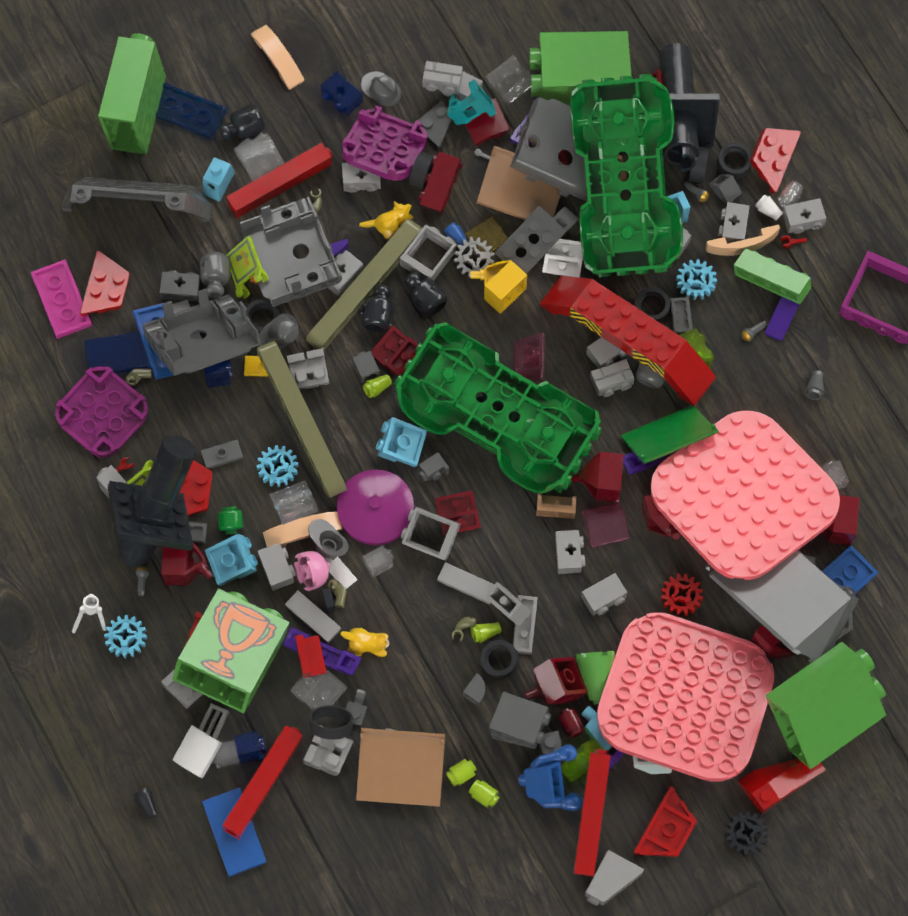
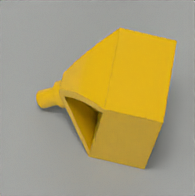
M511 260L488 265L484 269H480V271H470V279L484 281V300L500 314L527 287V274Z

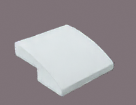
M559 239L545 254L542 273L580 277L583 260L581 242Z
M191 725L173 761L198 777L203 778L222 743Z

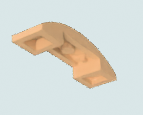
M267 25L251 33L252 38L268 56L289 90L305 81L286 48Z
M775 225L762 228L759 237L728 244L725 237L707 241L705 250L711 254L724 256L741 255L745 248L755 251L774 240L778 236L780 227Z
M327 512L311 515L273 527L263 532L266 546L269 547L280 543L282 548L287 546V543L309 538V525L316 519L328 521L337 531H342L338 513Z

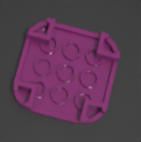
M375 106V109L365 111L362 109L358 113V118L348 136L343 140L342 157L348 164L393 181L403 180L411 174L418 154L424 151L428 133L422 127L421 122L416 120L412 124L382 112V107Z
M107 366L91 367L85 371L86 374L62 400L59 399L56 404L55 415L59 426L91 454L106 458L117 453L144 424L148 416V406L144 396L116 375L111 368Z

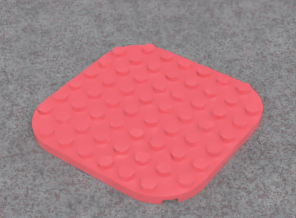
M739 411L731 413L715 423L719 433L679 449L665 459L653 474L651 496L657 509L714 570L731 579L752 580L771 571L827 529L837 516L840 497L833 480L778 423L759 412Z
M649 613L644 617L633 620L623 633L597 710L599 730L612 747L623 753L706 781L718 782L731 779L745 769L751 758L768 704L765 695L772 691L774 684L772 663L770 664L766 653L759 646L748 640L670 614Z

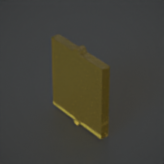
M493 217L465 233L469 241L470 237L474 241L480 237L481 243L486 240L485 246H492V249L489 251L490 253L500 248L508 239L502 231V227H499ZM476 246L479 251L484 252L481 247Z

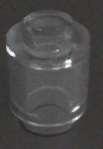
M791 181L786 184L778 196L781 207L784 208V206L797 203L803 193V187L800 183Z

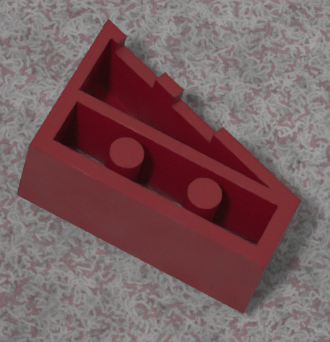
M442 152L433 157L431 164L433 166L432 172L427 174L425 180L427 186L425 191L422 190L419 196L421 206L440 213L444 212L453 184L458 179L456 177L458 170L464 164L461 159Z

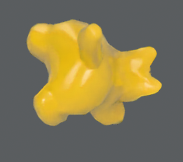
M394 201L393 210L379 215L374 220L361 222L359 226L365 228L375 226L385 239L390 240L400 225H403L407 219L413 220V215L409 214L411 205H402Z
M353 628L349 632L342 631L340 633L343 638L349 640L348 652L354 655L361 656L364 652L372 653L378 657H385L387 655L384 649L389 646V641L387 640L388 635L385 633H370L363 628Z

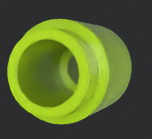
M463 759L449 768L446 775L455 787L474 777V771L477 769L471 760L467 762L466 759Z
M477 779L469 790V793L472 795L471 797L486 808L489 806L493 807L499 800V796H497L498 791L484 781Z

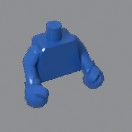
M564 745L552 753L540 755L531 762L529 768L524 770V774L519 776L518 782L521 786H526L527 796L535 799L544 808H561L577 811L583 806V799L579 794L570 792L567 796L564 795L561 763L559 761H572L577 757V751L572 745Z

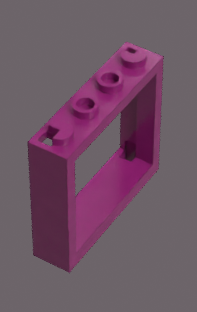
M867 251L840 308L839 314L847 320L858 322L862 327L876 330L880 335L890 336L898 343L908 344V331L905 332L849 307L867 266L908 284L907 267Z

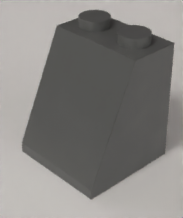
M503 692L489 730L493 739L535 749L537 743L541 744L544 736L542 730L544 725L547 726L549 724L551 714H549V709L546 706Z

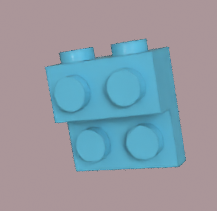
M394 417L387 422L385 421L381 428V432L384 433L383 437L378 440L376 450H379L377 455L393 462L400 461L416 467L427 430Z
M236 534L205 550L217 585L222 586L236 578L242 579L257 571L256 565H258V561L250 553L251 542L247 537Z

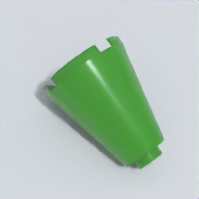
M615 651L576 654V661L588 691L589 701H593L594 704H599L615 659Z

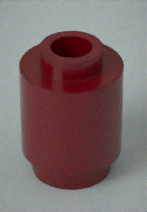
M566 708L559 713L558 721L566 735H569L571 739L584 732V725L575 709L570 710V708Z

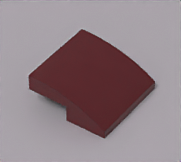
M492 99L497 114L490 117L484 112L465 124L476 146L492 137L496 139L511 131L497 99Z
M391 326L371 350L375 361L399 376L406 370L404 368L408 360H413L416 353L414 352L419 344L411 337H406L395 326Z
M473 490L434 498L439 516L461 524L458 532L481 528ZM440 522L443 536L447 535L450 525Z

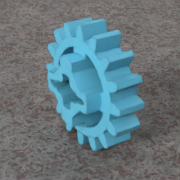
M697 259L696 263L689 260V265L684 263L683 269H679V275L676 276V281H678L677 288H681L680 293L686 292V297L693 296L694 300H696L697 296H700L701 300H703L704 294L710 296L711 291L715 290V284L717 283L715 278L716 272H711L713 267H706V261L700 264L699 259ZM685 275L687 276L686 278L688 279L686 283H685V281H684V276H685ZM706 277H708V279H709L708 285L706 284L707 282L705 281V280H706Z
M275 445V450L268 447V453L261 452L263 458H258V463L260 464L257 465V470H260L258 473L259 477L264 476V483L270 481L271 487L274 483H277V486L280 487L282 482L288 485V479L294 481L293 474H298L295 468H298L299 464L295 462L297 456H292L291 449L286 452L285 446L279 449L278 445ZM285 457L289 460L291 465L285 462ZM265 467L271 471L270 475L266 472Z
M125 615L123 620L118 616L116 623L111 620L112 627L106 626V630L109 633L104 634L105 639H109L105 642L106 646H110L109 651L111 653L116 651L115 655L117 657L123 654L124 658H127V654L134 657L135 651L141 653L139 647H145L146 644L143 640L148 638L146 634H143L146 632V628L141 627L143 625L142 622L138 621L136 623V617L134 616L129 620L128 615ZM130 625L135 627L138 632L132 631ZM125 634H128L129 636H127L126 640H123ZM113 641L119 642L121 648L116 646Z

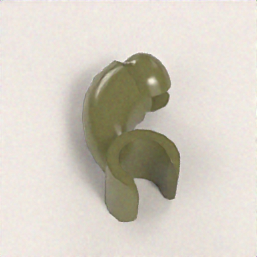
M318 189L319 194L317 196L312 194V190L310 191L311 199L314 201L312 205L317 213L322 204L320 189Z
M462 618L452 633V640H454L456 634H460V642H462V630L468 627H475L476 618Z

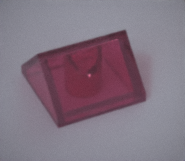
M539 333L515 341L514 372L525 378H544L545 333Z
M619 502L582 510L591 547L629 539L626 516Z

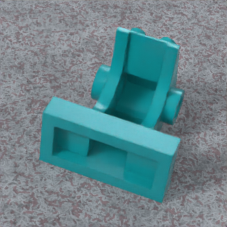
M475 79L468 83L471 94L467 98L459 101L455 94H451L447 114L457 125L467 124L484 112L490 117L497 114L494 102Z

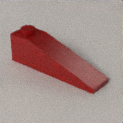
M797 758L754 770L739 780L738 783L759 813L763 814L823 773L825 768L819 763L810 769Z

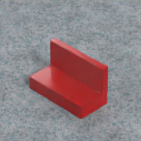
M303 635L295 636L303 678L327 674L319 635L304 638Z

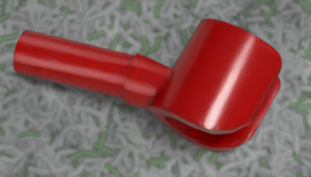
M784 235L781 237V241H788L789 243L783 244L782 247L789 249L791 245L807 242V238L791 239L789 236Z
M131 457L123 458L115 470L120 472L123 469H131L135 463L127 466V460Z

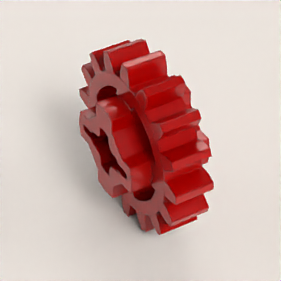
M677 574L676 579L670 576L669 582H664L665 588L661 589V593L665 594L661 596V601H666L664 608L670 607L669 613H672L674 610L677 611V616L680 615V612H683L684 616H687L688 611L693 614L695 612L694 607L699 608L701 605L699 602L703 600V597L700 596L703 593V589H698L700 582L694 583L695 577L687 579V574L683 578H681L680 574ZM672 588L674 594L669 597V590ZM679 592H680L681 594H684V593H685V594H686V595H685V598H684L683 596H680V597H679V596H678ZM692 593L695 594V599H694L693 602L691 601L692 599L690 598V596L692 595Z

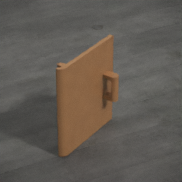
M494 146L476 203L526 220L540 206L554 218L560 194H558L560 189L538 179L535 182L525 179L527 174L510 167L514 152Z
M361 728L356 800L440 807L445 734Z

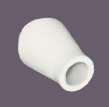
M764 195L755 205L758 211L773 218L775 221L783 214L770 196Z

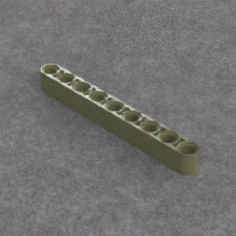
M407 219L310 331L305 341L315 349L323 348L324 351L358 312L365 301L370 298L374 288L377 285H381L400 263V257L422 230V227L411 219Z
M271 341L256 348L258 356L326 496L331 498L347 491L341 474L275 341Z

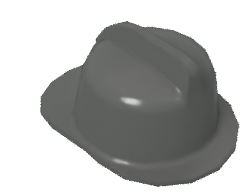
M369 72L361 81L363 92L381 106H393L401 97V90L393 78L382 72Z
M287 313L277 316L260 331V346L275 341L279 350H282L288 344L295 341L298 336V323L296 319Z
M316 519L310 523L308 528L309 536L316 544V550L326 559L332 560L346 554L349 547L347 540L328 521Z

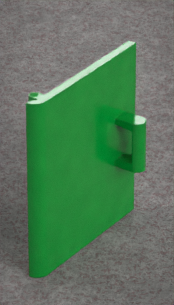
M691 405L621 435V439L643 464H646L715 435L719 431L716 429L715 424H711Z

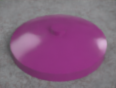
M367 470L353 476L346 482L347 491L340 493L338 496L337 513L341 526L350 537L367 545H384L398 539L404 528H408L410 523L408 516L410 511L414 510L413 496L407 484L397 475L384 470Z

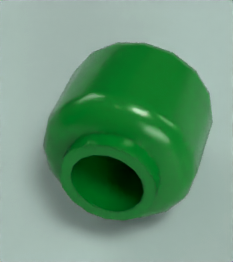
M236 506L221 508L222 511L217 513L218 529L225 531L226 535L237 534V530L243 528L242 511L238 510Z

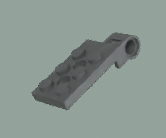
M538 206L495 252V255L501 261H513L527 274L579 218L566 206L554 218ZM531 234H536L539 237V242L531 244L528 237ZM524 248L526 256L523 258L518 257L516 250Z

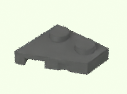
M442 101L418 120L422 123L426 133H428L427 139L438 150L441 148L442 141L452 122V119L447 114L448 107Z

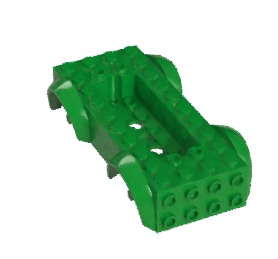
M641 74L636 79H633V76H620V80H614L612 77L601 78V82H596L593 79L582 80V84H577L578 87L571 92L570 112L574 149L578 155L584 157L588 202L580 207L579 213L584 265L593 274H598V277L611 276L612 272H616V276L629 275L630 271H635V274L649 273V269H654V273L666 272L667 268L672 267L671 263L679 257L683 246V225L680 210L676 202L666 196L662 149L671 142L674 133V110L669 91L663 84L657 81V78L652 77L650 74ZM620 152L628 154V160L625 163H621L617 159V155ZM625 170L629 173V179L622 182L619 179V173ZM625 189L631 192V198L627 201L622 200L620 197V193Z
M435 323L433 328L429 327L424 336L426 337L423 344L419 343L414 352L416 353L413 360H408L404 368L406 369L403 376L399 375L394 383L396 385L395 389L399 406L404 414L412 422L428 432L445 435L456 431L497 455L498 465L503 473L514 483L528 491L543 494L552 490H556L559 493L563 489L567 490L572 481V473L576 474L582 465V457L586 458L591 450V442H596L601 434L602 427H600L599 412L547 381L537 385L499 363V353L448 323ZM479 392H484L487 395V400L483 403L476 400V395ZM495 402L503 404L504 407L501 411L493 409L492 406ZM515 411L520 414L519 421H510L509 414Z

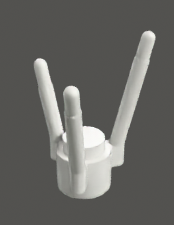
M89 594L83 599V606L80 607L72 633L76 632L84 613L88 615L97 613L102 629L106 631V624L102 615V608L99 606V600L93 594Z

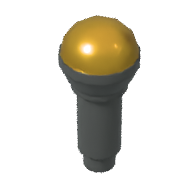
M688 181L684 183V186L696 195L698 201L705 202L708 200L709 193L706 190L699 189Z
M762 321L752 328L744 329L741 332L742 339L751 341L756 333L767 326V323Z
M141 566L136 570L138 596H144L146 579L149 575V569Z

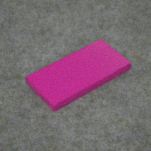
M66 259L30 272L57 339L92 326L88 314L86 317H81L80 315L83 301Z

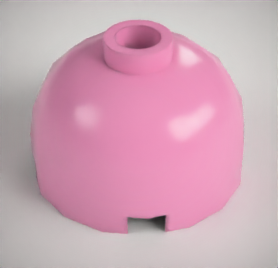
M306 551L295 556V558H298V561L294 562L295 573L299 583L304 582L305 590L317 589L327 581L330 564L321 554L314 551Z

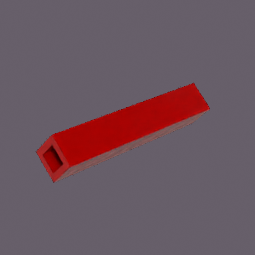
M320 143L226 196L227 204L235 217L239 218L331 166V157L333 155L328 147L325 148Z
M293 726L284 727L222 826L223 831L238 840L241 838L302 741L303 735L300 734V730Z
M595 749V752H590L574 866L575 874L594 876L611 757L610 754H607V750Z

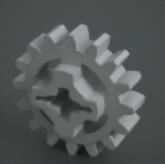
M470 237V242L464 239L463 246L458 244L457 248L460 251H455L454 255L458 256V258L454 259V262H459L456 268L463 269L462 275L468 272V277L470 278V271H480V269H484L489 264H494V260L490 259V257H493L495 254L489 252L492 246H485L486 240L481 243L480 237L476 241ZM476 246L481 247L484 252L479 251ZM469 247V252L462 256L463 251ZM473 251L475 253V256H479V258H477L476 265L473 259H469L472 256ZM487 259L485 265L479 268L480 262ZM468 263L472 266V269L467 268L464 264Z

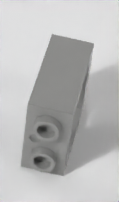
M425 225L400 257V266L411 273L418 272L422 280H435L454 255L456 243L451 237H445L440 234L437 228ZM426 238L447 250L433 271L412 258Z
M419 507L411 510L408 516L409 526L404 528L401 534L402 544L442 560H447L461 524ZM420 514L450 525L440 552L411 541Z

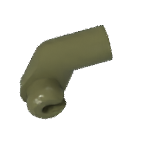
M133 369L127 375L126 383L134 386L142 378H152V369Z
M338 580L329 581L328 588L336 596L334 606L344 608L347 594L346 588Z

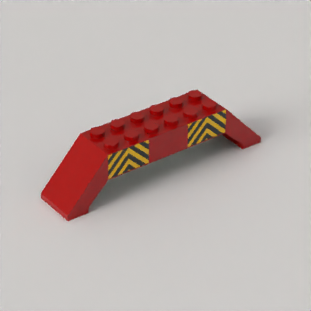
M560 276L539 303L541 307L553 315L560 314L572 317L662 376L677 392L679 397L695 407L716 379L714 373L687 340L593 279Z

